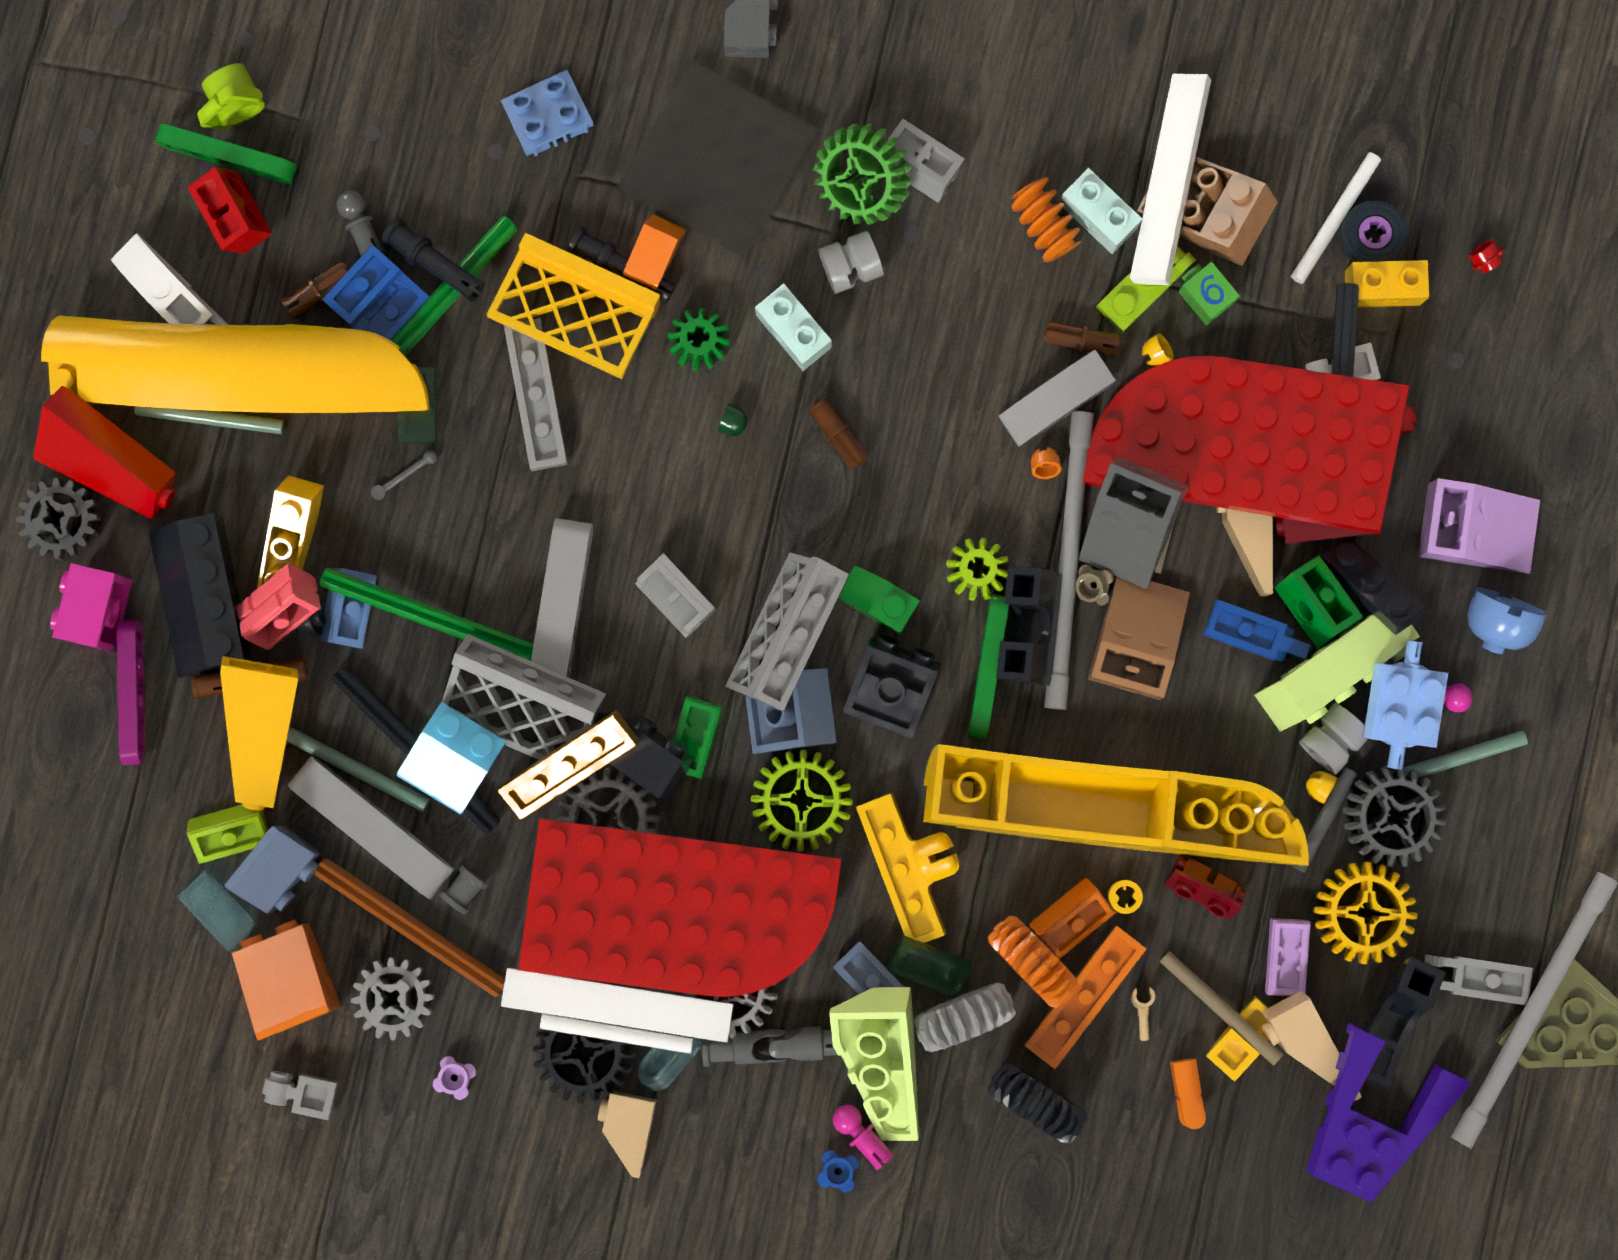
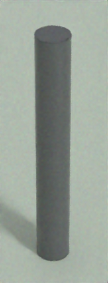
M1344 767L1306 838L1309 864L1358 775L1348 768ZM1291 865L1302 873H1305L1308 866Z

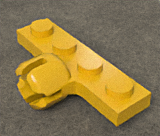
M893 793L857 806V812L909 948L946 935L945 928L930 892V885L935 881L954 875L959 869L957 853L939 860L935 856L936 853L954 846L948 835L938 832L919 840H912L907 832Z

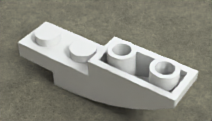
M138 233L111 259L126 279L168 323L228 325L191 289L192 286Z

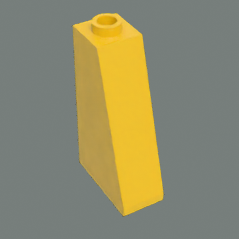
M222 656L220 674L235 802L242 803L244 808L260 811L264 810L265 807L273 808L298 683V669Z

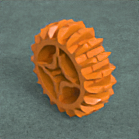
M1009 915L1004 921H1000L993 928L994 931L988 936L989 944L1050 1007L1058 1008L1063 1002L1066 1003L1073 996L1072 993L1079 987L1076 977L1017 917Z

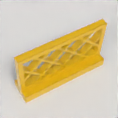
M525 233L519 244V251L487 312V317L622 379L652 318H655L660 308V294ZM523 263L538 269L541 281L521 287L517 274ZM544 272L553 277L546 279ZM561 281L571 284L575 296L554 302L549 285ZM513 282H515L517 289L509 291ZM544 287L550 304L530 311L524 294ZM578 288L586 292L579 294ZM520 296L525 313L510 317L499 312L504 300ZM595 296L605 300L608 312L588 318L582 301ZM578 303L584 320L563 326L557 309ZM611 303L616 306H619L620 308L613 310ZM553 311L559 328L545 333L536 329L533 317ZM627 312H632L642 317L637 329L625 333L621 332L616 316ZM611 318L617 336L597 342L591 325ZM528 319L530 326L521 321ZM587 327L593 344L581 348L570 345L566 333ZM562 335L564 341L559 340L555 337ZM632 338L627 348L625 340ZM620 342L624 356L619 366H616L603 359L600 348ZM595 350L597 357L588 352Z

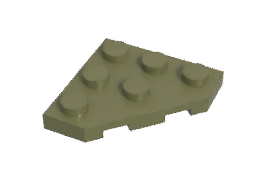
M1574 959L1517 1062L1526 1069L1618 1065V999ZM1521 1013L1495 1040L1501 1048L1504 1046Z

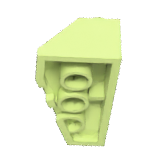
M911 987L871 988L830 1009L833 1047L838 1056H842L848 1068V1076L852 1084H856L864 1100L863 1106L880 1140L918 1141L919 1126Z

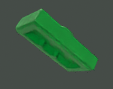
M689 695L685 698L674 738L685 744L688 748L686 752L696 758L686 774L702 779L705 776L724 706Z

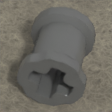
M461 865L458 877L446 891L442 890L439 896L455 910L466 915L469 911L467 906L481 889L485 890L489 885L472 870Z

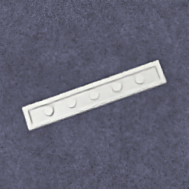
M1172 74L1130 279L1134 284L1169 285L1211 83L1208 74Z
M507 968L501 1001L502 1007L721 1042H728L733 1011L732 1003L563 976L518 971V969Z

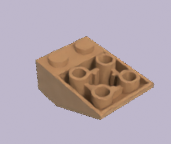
M1195 156L1179 236L1213 255L1242 266L1278 202L1266 183ZM1147 193L1137 209V212L1142 216L1145 208Z
M1116 576L1087 679L1153 699H1163L1175 662L1190 592L1153 581L1150 582L1148 589H1145Z

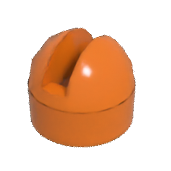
M1047 447V450L1040 451L1039 448L1032 454L1031 470L1033 476L1039 479H1050L1056 477L1061 472L1060 457L1056 450Z

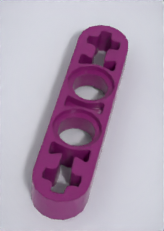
M121 619L117 625L119 756L122 765H142L145 760L146 751L143 627L140 619Z

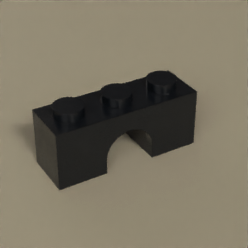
M1008 566L1004 604L1013 607L1016 615V628L1009 642L1000 641L996 679L1019 684L1050 686L1062 574L1043 568Z

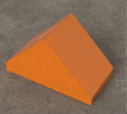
M652 214L641 229L623 275L657 290L685 235L686 229Z

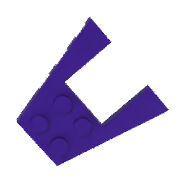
M1349 1023L1346 1032L1349 1033L1345 1052L1340 1051L1335 1067L1339 1070L1333 1091L1329 1090L1325 1103L1329 1108L1324 1126L1319 1124L1306 1171L1320 1180L1372 1202L1470 1086L1471 1082L1435 1064L1400 1130L1351 1108L1386 1041Z

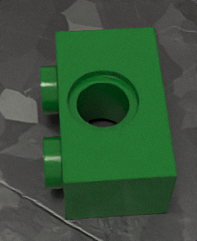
M1320 555L1292 572L1274 587L1317 649L1345 632L1363 618Z

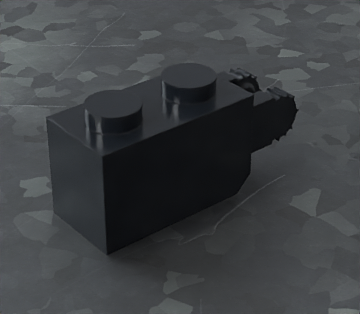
M614 711L597 713L594 724ZM643 716L622 717L639 738V741L634 747L609 763L657 798L673 796L696 758L686 752L688 748L681 741L673 737L666 738L657 732L658 726L648 718Z

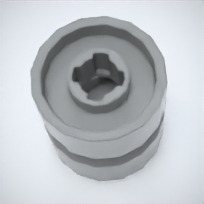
M867 230L848 237L845 245L835 242L818 249L824 271L835 294L853 288L858 279L866 283L884 276L877 250Z
M1334 703L1328 709V712L1320 718L1323 727H1313L1299 743L1322 767L1333 774H1337L1348 762V750L1358 751L1368 738L1363 737L1365 725L1347 709Z

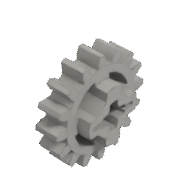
M395 957L388 959L387 967L380 960L373 962L375 972L364 969L361 974L366 981L364 983L356 982L353 985L355 989L361 991L360 996L351 998V1003L360 1004L361 1007L354 1014L355 1018L364 1016L367 1019L363 1025L364 1030H368L373 1026L376 1027V1038H381L386 1031H389L391 1040L398 1039L399 1030H402L406 1037L413 1035L411 1025H415L418 1028L424 1027L425 1023L421 1015H431L433 1012L430 1007L426 1006V1001L435 999V994L426 993L425 990L432 983L431 979L422 981L419 977L424 969L419 967L411 971V960L405 959L401 966H397ZM387 973H397L404 977L398 982L390 983L381 976ZM414 987L418 997L416 1007L411 1003V990ZM370 990L375 994V1007L372 1010L369 1004ZM397 990L400 993L397 998L400 1006L395 1004L389 1007L386 1003L389 1000L386 992L391 993ZM388 1015H397L404 1019L405 1022L390 1024L383 1020Z

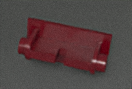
M1181 856L1178 858L1173 867L1175 871L1164 883V885L1172 888L1179 897L1194 900L1205 906L1211 914L1229 920L1242 909V902L1247 894L1246 891L1241 889V884L1220 873L1215 876L1213 883L1206 881L1212 869L1189 856L1187 859Z

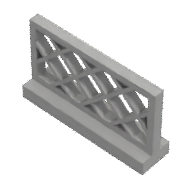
M789 552L725 687L766 703L780 711H784L849 574L820 558L813 556L808 558Z
M468 634L454 654L451 663L453 668L442 702L450 707L453 699L463 697L471 711L467 713L458 711L459 713L505 740L506 743L504 745L540 760L555 750L553 745L568 742L591 727L595 722L606 694ZM462 669L477 675L480 683L468 686L461 675ZM500 685L511 690L515 698L502 701L494 686ZM485 690L493 704L480 708L472 693ZM535 700L546 705L549 713L536 716L529 701ZM520 705L527 719L514 723L507 708ZM498 712L505 726L497 728L490 725L485 715ZM569 715L585 722L583 728L571 731L564 716ZM554 720L562 734L549 738L541 723ZM532 726L540 741L531 743L524 740L519 730Z

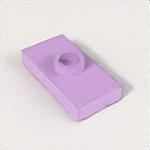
M1270 918L1265 993L1267 995L1291 996L1301 990L1305 993L1310 921Z

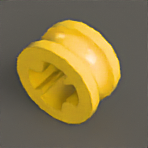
M1120 880L1111 885L1108 890L1107 899L1113 910L1129 914L1135 912L1140 907L1143 894L1141 888L1136 883L1129 880ZM1126 886L1133 890L1131 897L1134 899V902L1130 907L1124 903V908L1117 904L1119 896L1116 894V891L1120 887H1122V890H1126Z

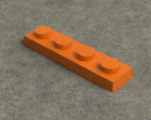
M1115 925L1076 976L1079 987L1072 993L1073 996L1066 1003L1063 1002L1058 1008L1052 1007L1024 1046L1052 1068L1056 1069L1146 951V948Z

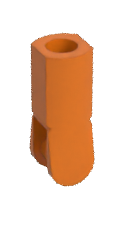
M1188 1058L1171 1061L1170 1067L1175 1097H1177L1179 1120L1182 1125L1188 1128L1199 1129L1206 1121L1203 1100L1200 1096L1202 1092L1196 1059Z

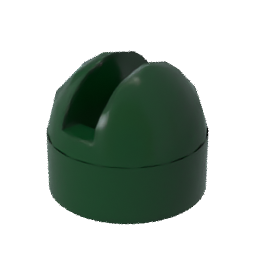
M728 404L717 431L730 436L741 434L747 426L745 412L734 405Z

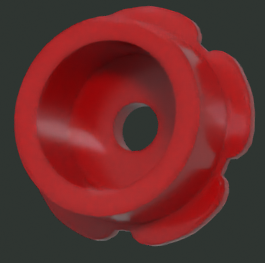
M1493 239L1479 245L1468 255L1473 263L1472 270L1481 269L1483 273H1487L1499 266L1503 261L1500 256L1505 251L1504 247L1499 248Z

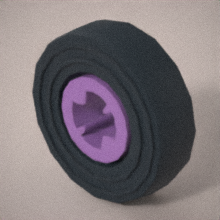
M1366 201L1355 206L1345 216L1340 228V243L1345 254L1353 262L1394 261L1403 252L1407 242V224L1403 215L1393 205L1383 201ZM1373 225L1376 226L1375 231L1380 229L1383 234L1379 237L1377 243H1372V238L1367 240L1365 237V233Z

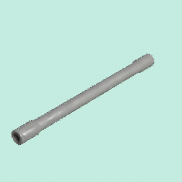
M1073 411L1071 414L1070 455L1059 562V574H1062L1050 686H1046L1044 708L1067 710L1068 668L1076 592L1075 584L1077 581L1086 485L1083 482L1088 449L1091 445L1094 419L1093 413Z
M1600 872L1596 873L1581 901L1577 914L1473 1102L1465 1110L1451 1135V1138L1471 1149L1503 1086L1597 916L1604 910L1618 882Z

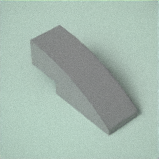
M1093 350L1029 393L998 417L1019 448L1070 415L1073 411L1079 409L1095 396L1113 386L1116 380L1097 351Z

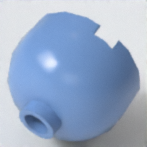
M1476 588L1467 614L1468 624L1473 634L1484 640L1482 643L1484 649L1497 654H1503L1505 649L1519 650L1527 647L1536 639L1547 614H1544L1545 611L1515 597L1509 599L1498 596L1500 592Z

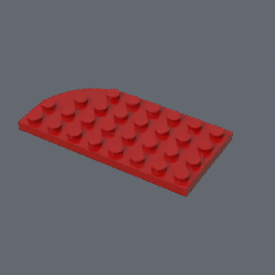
M1191 356L1171 360L1150 368L1135 377L1106 406L1092 434L1083 482L1087 486L1101 488L1111 462L1122 457L1189 485L1183 502L1381 534L1410 388L1409 385L1225 357Z
M539 819L518 971L705 996L728 997L754 993L768 988L792 974L809 958L822 940L834 911L841 859Z

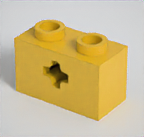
M1428 260L1352 262L1345 270V283L1358 284V307L1420 306L1429 298Z

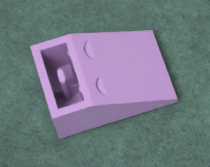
M1437 478L1428 484L1418 557L1530 574L1540 500L1477 484Z

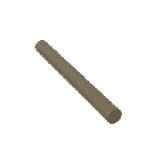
M1169 951L1163 957L1160 963L1273 1066L1284 1054L1275 1046H1272L1261 1033L1172 952Z

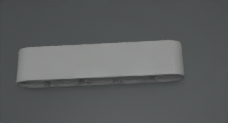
M555 518L531 661L570 678L592 543L593 524Z
M311 755L288 783V787L428 899L434 896L454 871V868L316 757Z

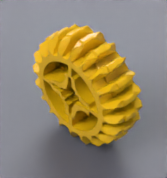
M1371 862L1363 863L1361 873L1356 863L1348 864L1349 876L1342 869L1334 871L1335 877L1339 881L1338 884L1330 879L1324 880L1323 884L1325 887L1331 890L1329 895L1323 892H1317L1316 894L1319 900L1326 901L1325 907L1317 906L1313 908L1314 913L1325 914V920L1317 921L1315 927L1317 929L1328 927L1329 931L1321 937L1322 942L1327 943L1336 939L1332 945L1331 952L1338 954L1346 947L1344 953V960L1351 962L1358 952L1360 964L1368 963L1370 953L1375 963L1383 962L1382 950L1389 957L1397 955L1392 945L1394 942L1401 947L1407 946V941L1400 936L1402 932L1414 934L1415 929L1405 924L1406 919H1417V913L1407 912L1406 906L1415 904L1416 900L1414 897H1402L1410 889L1407 883L1395 887L1400 877L1397 872L1391 873L1385 879L1387 872L1385 865H1379L1373 874ZM1361 882L1355 901L1350 905L1338 906L1343 893L1352 885ZM1373 883L1386 891L1392 901L1393 909L1382 908L1377 903L1376 892L1372 891ZM1366 903L1368 909L1382 912V915H1372V918H1367L1368 922L1365 923L1363 917H1359L1356 914H1348V911H1358L1359 908H1364L1362 904ZM1337 917L1349 918L1354 923L1355 934L1358 935V944L1351 941L1342 932ZM1393 920L1388 932L1378 941L1370 943V936H1374L1376 925L1381 921Z

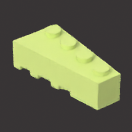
M1371 613L1342 633L1339 639L1331 641L1312 654L1310 660L1307 659L1281 676V680L1263 688L1254 696L1280 732L1305 719L1311 724L1328 712L1325 705L1333 699L1339 704L1354 694L1356 689L1353 685L1363 679L1365 683L1370 682L1373 677L1375 662L1385 663L1391 658L1393 663L1405 657L1406 641H1415L1420 637L1414 627L1410 625L1399 634L1394 635Z

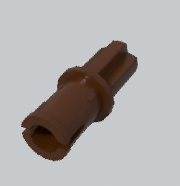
M339 262L315 279L309 277L307 284L281 299L284 307H290L300 301L298 305L288 310L291 317L296 319L319 302L325 303L322 299L350 269L344 262Z
M1049 321L1044 333V341L1047 343L1076 348L1077 353H1082L1083 350L1090 352L1096 350L1097 353L1114 358L1117 353L1116 346L1118 347L1120 334L1088 329L1087 324L1078 327Z
M828 398L821 400L808 411L827 436L825 440L827 444H833L849 468H856L868 458L866 452L849 430L851 425L843 422Z

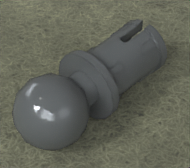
M355 190L341 193L336 203L337 210L342 217L350 220L351 223L346 225L345 229L351 232L361 257L372 245L381 253H384V249L371 223L374 220L373 217H364L363 215L366 207L363 196Z

